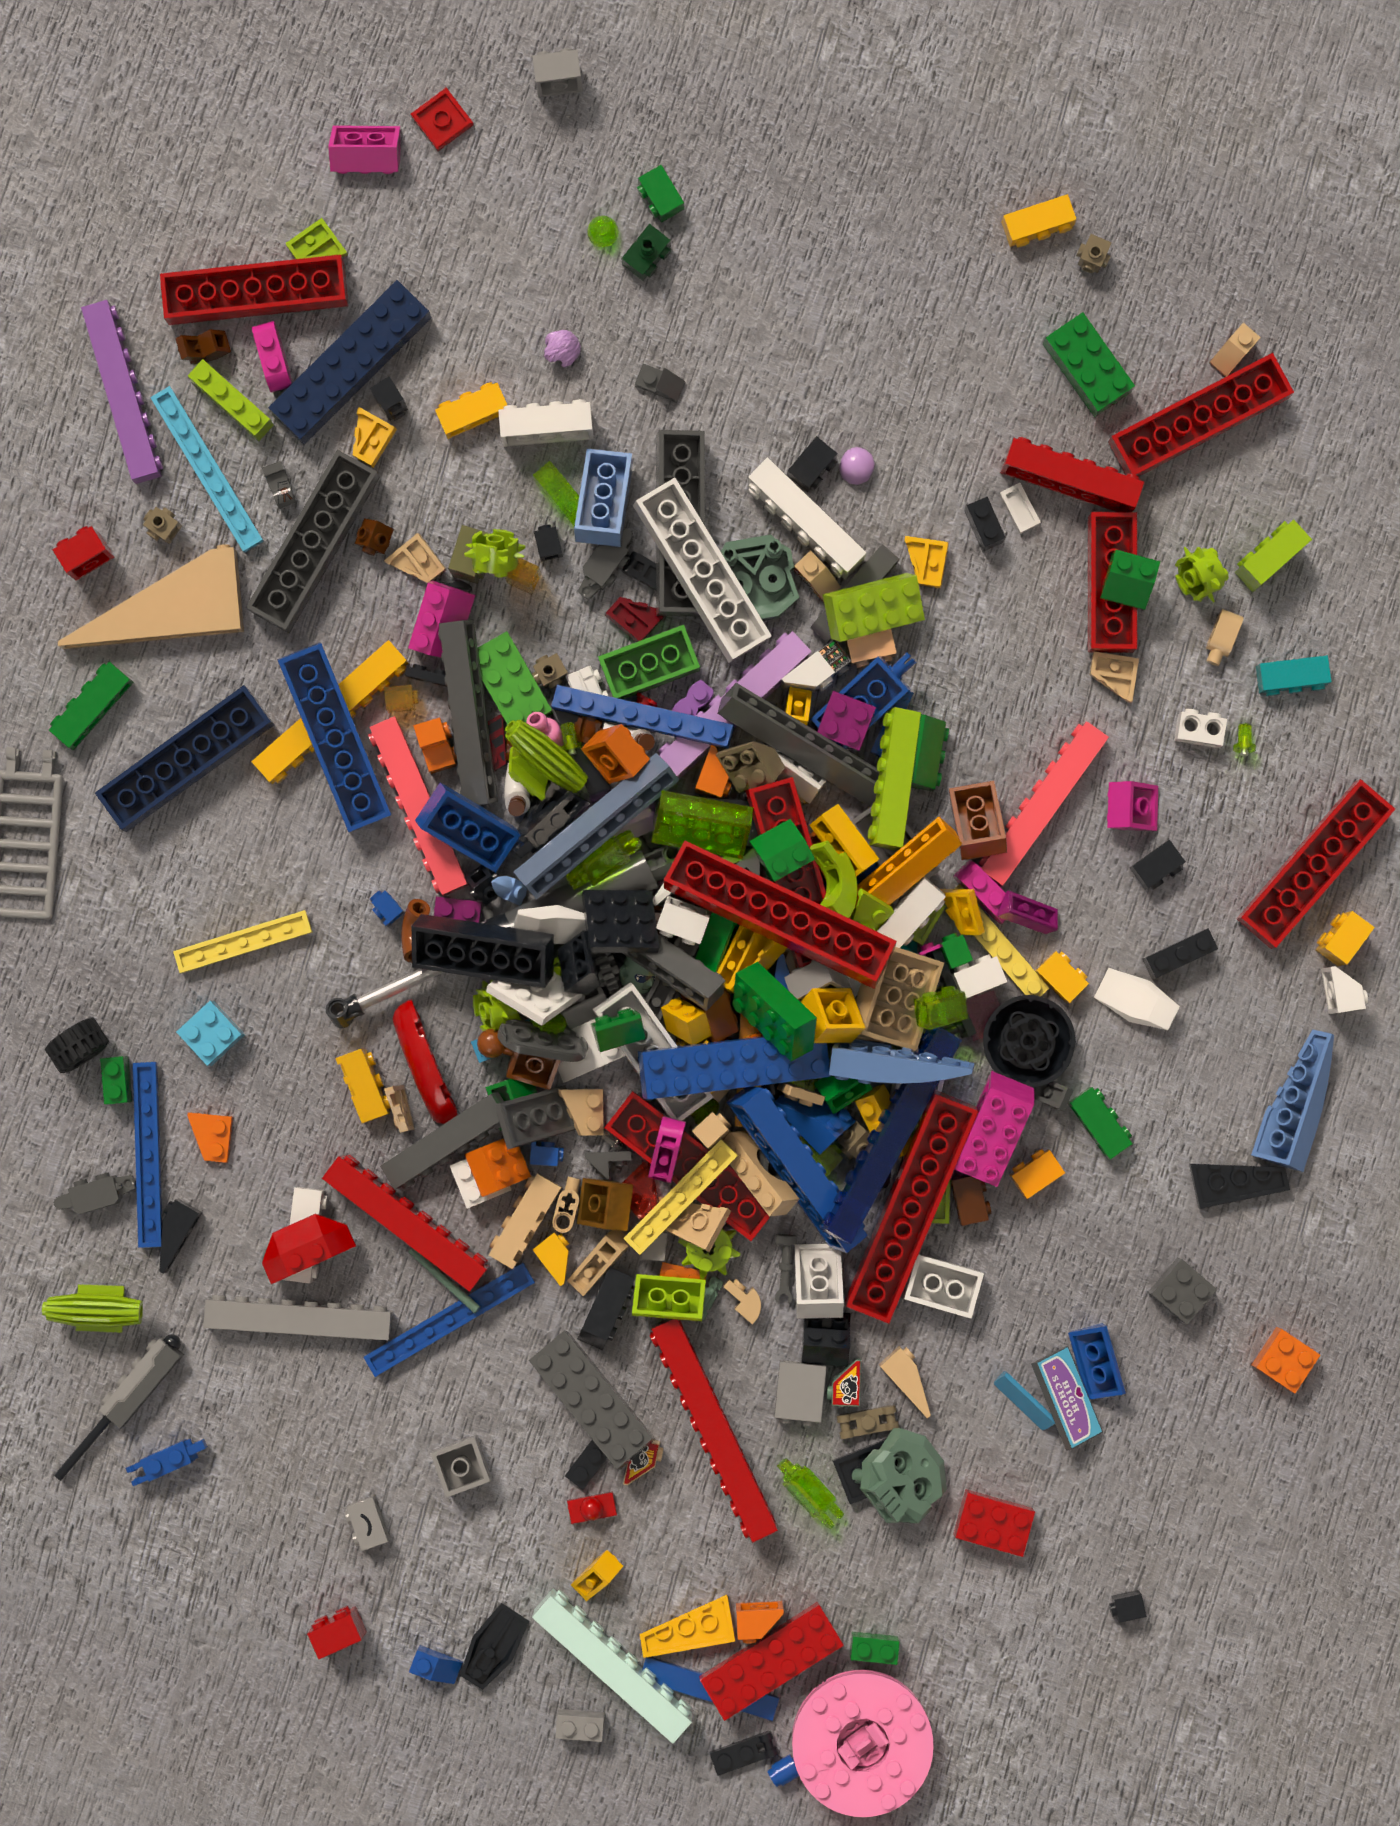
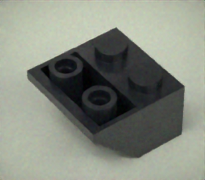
M583 930L558 949V960L560 962L564 992L587 995L600 986L595 953H589L587 933Z
M843 1312V1318H804L801 1363L848 1367L851 1313Z

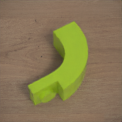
M829 841L813 844L810 850L816 863L823 871L827 884L826 895L820 905L849 918L857 900V879L853 865L846 852L838 854Z

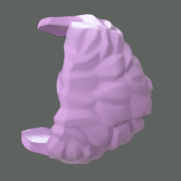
M554 331L546 336L545 344L547 347L544 350V357L549 362L561 361L562 367H568L579 357L581 345L576 335L571 331Z

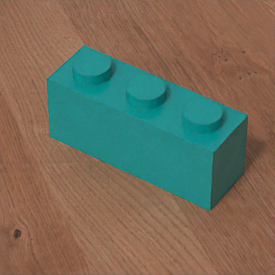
M1328 655L1260 663L1256 666L1259 694L1266 693V696L1280 695V691L1289 690V694L1303 692L1302 688L1310 687L1311 691L1324 690L1325 686L1332 682Z

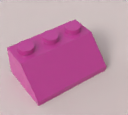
M333 126L328 145L330 172L340 174L348 172H360L362 174L382 172L384 174H392L398 172L400 165V126Z
M436 581L428 582L408 648L430 656L441 657L443 651L442 643L438 636L439 623L468 620L476 595Z

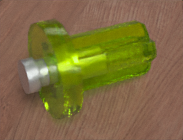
M573 722L564 723L561 725L564 742L561 748L568 752L569 755L577 754L575 750L581 749L583 745L581 742L577 743Z
M1244 723L1238 726V743L1233 745V751L1240 753L1241 756H1248V753L1256 751V745L1251 743L1252 726Z

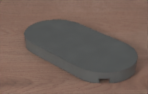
M513 1019L506 1021V1024L502 1023L497 1033L499 1041L506 1048L520 1054L567 1062H578L585 1058L588 1051V1043L582 1036L580 1039L576 1036L577 1033L563 1027L546 1024L541 1026L538 1023Z

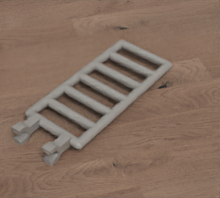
M6 747V770H0V825L50 828L49 842L0 839V848L49 851L48 865L0 862V871L47 874L46 888L0 885V894L45 897L44 911L0 907V917L50 920L53 917L63 776L53 774L56 759L55 751L43 750L42 773L17 771L20 749ZM4 779L54 783L53 797L3 793ZM2 802L52 806L51 819L1 816Z

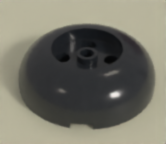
M1021 995L1003 1002L990 1015L983 1033L985 1057L994 1072L1030 1087L1046 1085L1061 1076L1071 1063L1076 1045L1074 1027L1066 1012L1050 999L1036 995ZM1030 1021L1037 1023L1036 1030L1031 1031L1028 1029ZM1013 1031L1017 1034L1015 1041L1008 1040L1007 1035L1009 1032ZM1025 1037H1029L1032 1041L1029 1046L1023 1042ZM1041 1041L1047 1042L1048 1048L1046 1051L1039 1049L1038 1045ZM1020 1052L1027 1053L1028 1059L1025 1062H1021L1018 1059Z

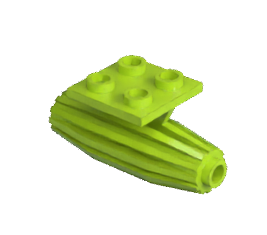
M512 720L506 726L505 737L512 744L509 754L508 773L515 782H520L526 787L532 796H537L541 801L545 799L548 779L572 793H577L584 787L588 776L575 760L546 734L522 720Z
M78 1284L76 1294L48 1297L47 1302L42 1304V1315L46 1316L47 1321L76 1326V1331L122 1333L123 1326L141 1324L143 1301L124 1297L125 1286Z

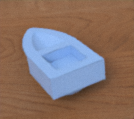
M500 876L492 880V887L500 898L519 906L522 904L527 888L520 880L509 876Z

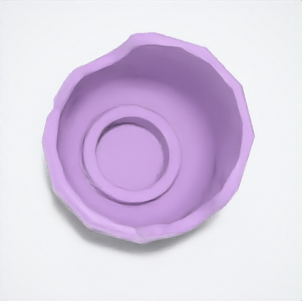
M853 447L847 450L839 465L842 478L848 483L855 485L867 482L874 470L873 456L866 449L860 447Z

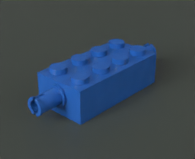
M908 652L893 666L888 665L881 656H878L839 692L877 707L869 728L911 690L902 680V675L917 663L912 658L905 664L911 657ZM828 703L811 718L818 728ZM833 741L846 750L849 748V746Z

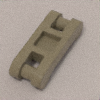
M889 1405L837 1415V1423H840L841 1431L839 1432L840 1439L900 1428L899 1422L895 1419L896 1406ZM879 1415H886L887 1422L880 1424ZM856 1420L857 1428L850 1429L849 1421Z

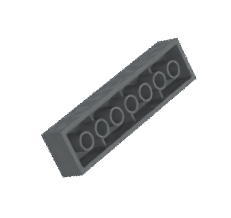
M659 430L656 435V488L676 478L705 526V431ZM656 545V616L700 617L684 589L678 595L681 584Z
M337 449L247 604L246 608L251 613L290 634L378 482L380 476L377 471Z

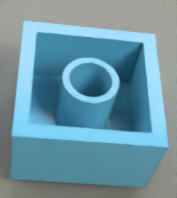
M209 1001L176 1031L207 1066H212L245 1036L243 1031L215 1001Z

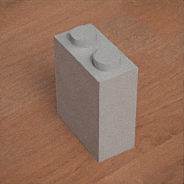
M779 1360L774 1417L779 1418V1422L792 1423L793 1420H801L803 1425L815 1426L816 1422H821L826 1365Z

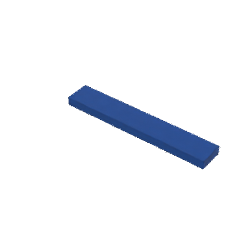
M653 1657L645 1658L642 1670L647 1667L656 1675L655 1680L660 1686L665 1683L674 1691L713 1702L699 1679V1676L703 1673ZM766 1694L741 1711L773 1721L779 1697Z

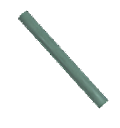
M412 1247L409 1249L408 1253L474 1314L479 1311L481 1307L443 1271Z

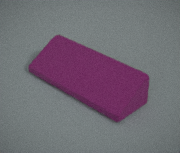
M1011 891L1006 892L998 911V917L1043 934L1057 931L1058 909Z

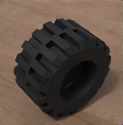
M89 1018L78 1022L56 1036L48 1043L45 1051L60 1073H67L97 1056L107 1047L109 1040L96 1020Z

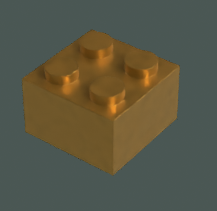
M583 1178L577 1224L608 1230L627 1231L633 1185L601 1179Z

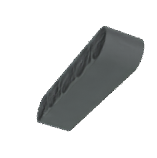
M882 544L843 589L884 579L900 559ZM824 610L810 629L828 643L831 640L826 610Z

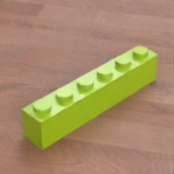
M894 707L884 715L883 726H885V733L880 741L882 755L877 763L879 777L874 785L876 799L871 807L873 821L868 830L869 846L895 851L903 847L921 712Z

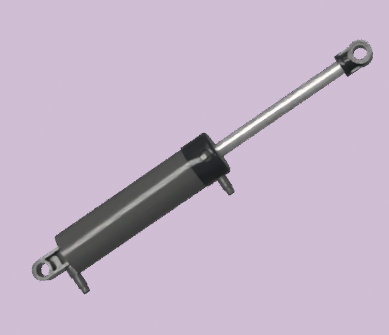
M641 835L636 838L640 848L639 851L540 896L537 900L535 898L496 916L493 915L489 906H483V915L486 920L481 923L513 928L518 910L560 905L584 913L582 902L583 890H651L653 892L659 889L656 882L665 878L674 861L671 858L677 856L681 846L677 843H671L652 851L645 838ZM418 969L362 996L357 997L356 994H353L346 999L334 998L326 1005V1014L337 1028H346L352 1024L354 1018L365 1014L364 1009L444 972Z

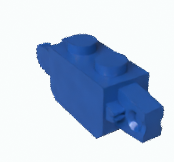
M184 1439L142 1458L139 1462L125 1469L129 1473L143 1467L146 1475L139 1476L131 1481L133 1486L147 1480L150 1482L192 1463L195 1459L199 1458L197 1452L206 1449L208 1446L205 1439L192 1443L191 1439Z

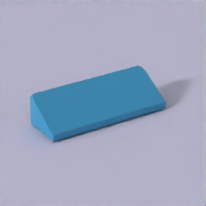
M1003 1371L994 1381V1385L1041 1430H1046L1055 1424L1052 1414L1009 1373Z

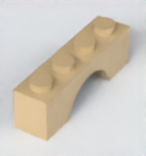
M747 1131L730 1132L724 1141L738 1154L730 1163L731 1167L769 1217L787 1215L798 1202L799 1197L786 1181L775 1178L763 1168L757 1158L759 1148Z

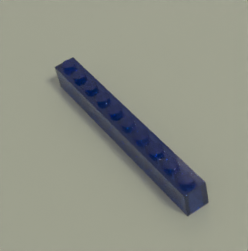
M940 1026L932 1027L925 1032L922 1038L924 1043L921 1049L918 1048L914 1054L932 1053L937 1056L938 1060H942L943 1057L953 1058L962 1040ZM940 1081L901 1083L899 1089L893 1091L889 1098L891 1103L888 1109H884L878 1118L880 1123L877 1129H873L867 1138L869 1143L866 1149L861 1150L856 1158L858 1164L854 1171L851 1170L846 1176L845 1183L847 1184L843 1191L840 1190L833 1201L835 1205L832 1211H828L822 1221L824 1226L821 1230L845 1244L852 1243Z

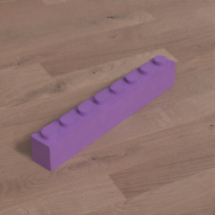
M108 300L81 307L131 480L138 484L162 477L160 470L163 469V464L160 456L155 455L156 440L154 435H150L148 431V426H151L148 414L143 413L141 407L144 404L143 396L140 391L137 392L135 387L138 379L135 371L130 370L128 362H131L132 359L128 348L124 349L122 341L126 339L122 327H118L116 319H119L116 306H112Z

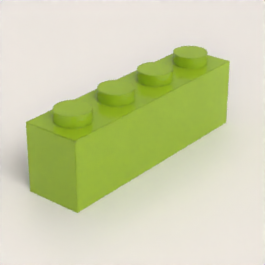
M203 359L187 375L193 384L257 441H260L274 426L269 417Z

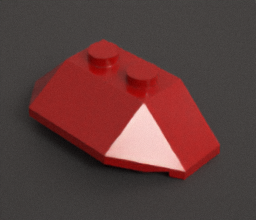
M313 1214L273 1232L262 1265L270 1283L273 1284L356 1247V1243L347 1224Z

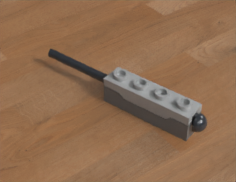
M170 1334L158 1340L154 1338L146 1347L147 1354L143 1358L139 1356L131 1365L133 1369L128 1376L124 1374L118 1380L116 1391L113 1394L109 1392L101 1401L103 1406L99 1410L103 1414V1418L54 1474L58 1480L61 1481L111 1421L119 1428L124 1427L183 1357L184 1354L178 1350L181 1346V1340L177 1335Z

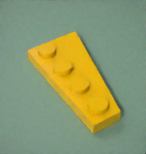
M728 1595L641 1633L640 1640L643 1658L735 1642Z

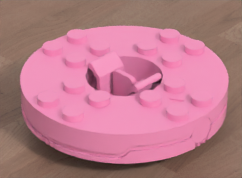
M851 1670L826 1679L825 1682L823 1681L821 1685L819 1684L818 1687H815L805 1698L797 1712L793 1725L792 1751L800 1779L808 1791L820 1803L844 1815L873 1817L899 1808L910 1800L922 1786L928 1775L933 1758V1735L924 1707L906 1685L881 1672Z

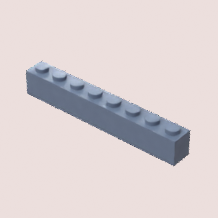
M655 753L634 777L619 783L514 871L515 875L537 900L679 781L678 777L671 767Z

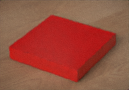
M447 87L410 114L437 151H440L474 125L473 121Z

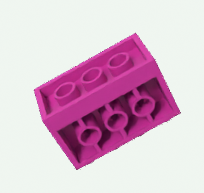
M990 1072L976 1104L979 1112L954 1170L998 1187L1033 1109L1034 1088L996 1072Z

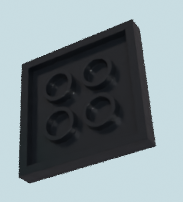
M583 890L582 902L589 953H658L660 947L651 890Z

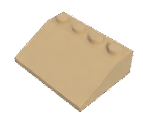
M895 947L876 988L873 989L862 983L860 985L856 1003L865 1025V1029L860 1034L917 1051L944 963Z

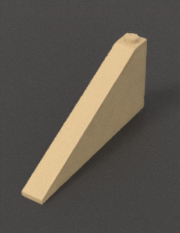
M228 544L218 545L217 549H210L58 641V646L62 649L244 632L237 551Z

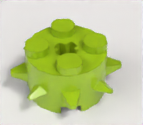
M493 529L492 534L482 535V531H479L473 535L472 543L465 545L471 549L465 552L464 556L472 558L473 571L475 573H492L495 577L501 578L506 577L508 572L517 568L518 558L525 557L519 552L524 550L526 546L518 544V538H514V533L510 531Z
M1184 547L1186 556L1178 559L1175 563L1179 573L1175 575L1179 588L1185 595L1190 594L1194 597V601L1198 600L1201 602L1204 597L1208 596L1214 603L1213 593L1221 590L1225 581L1229 579L1228 571L1223 568L1221 561L1218 559L1217 551L1212 547L1209 549L1197 547L1193 553Z
M485 980L482 981V988L477 989L478 994L473 995L475 1017L480 1016L483 1023L480 1026L481 1030L494 1029L496 1031L499 1030L502 1023L506 1024L508 1020H521L517 1010L487 993L488 983Z
M722 1228L714 1243V1252L711 1254L709 1252L705 1253L702 1248L683 1239H678V1243L686 1247L687 1253L686 1258L681 1264L683 1266L693 1264L699 1269L700 1279H704L709 1271L718 1270L724 1276L727 1275L725 1264L728 1263L730 1258L740 1257V1253L732 1248L731 1239L737 1233L736 1230L725 1231Z

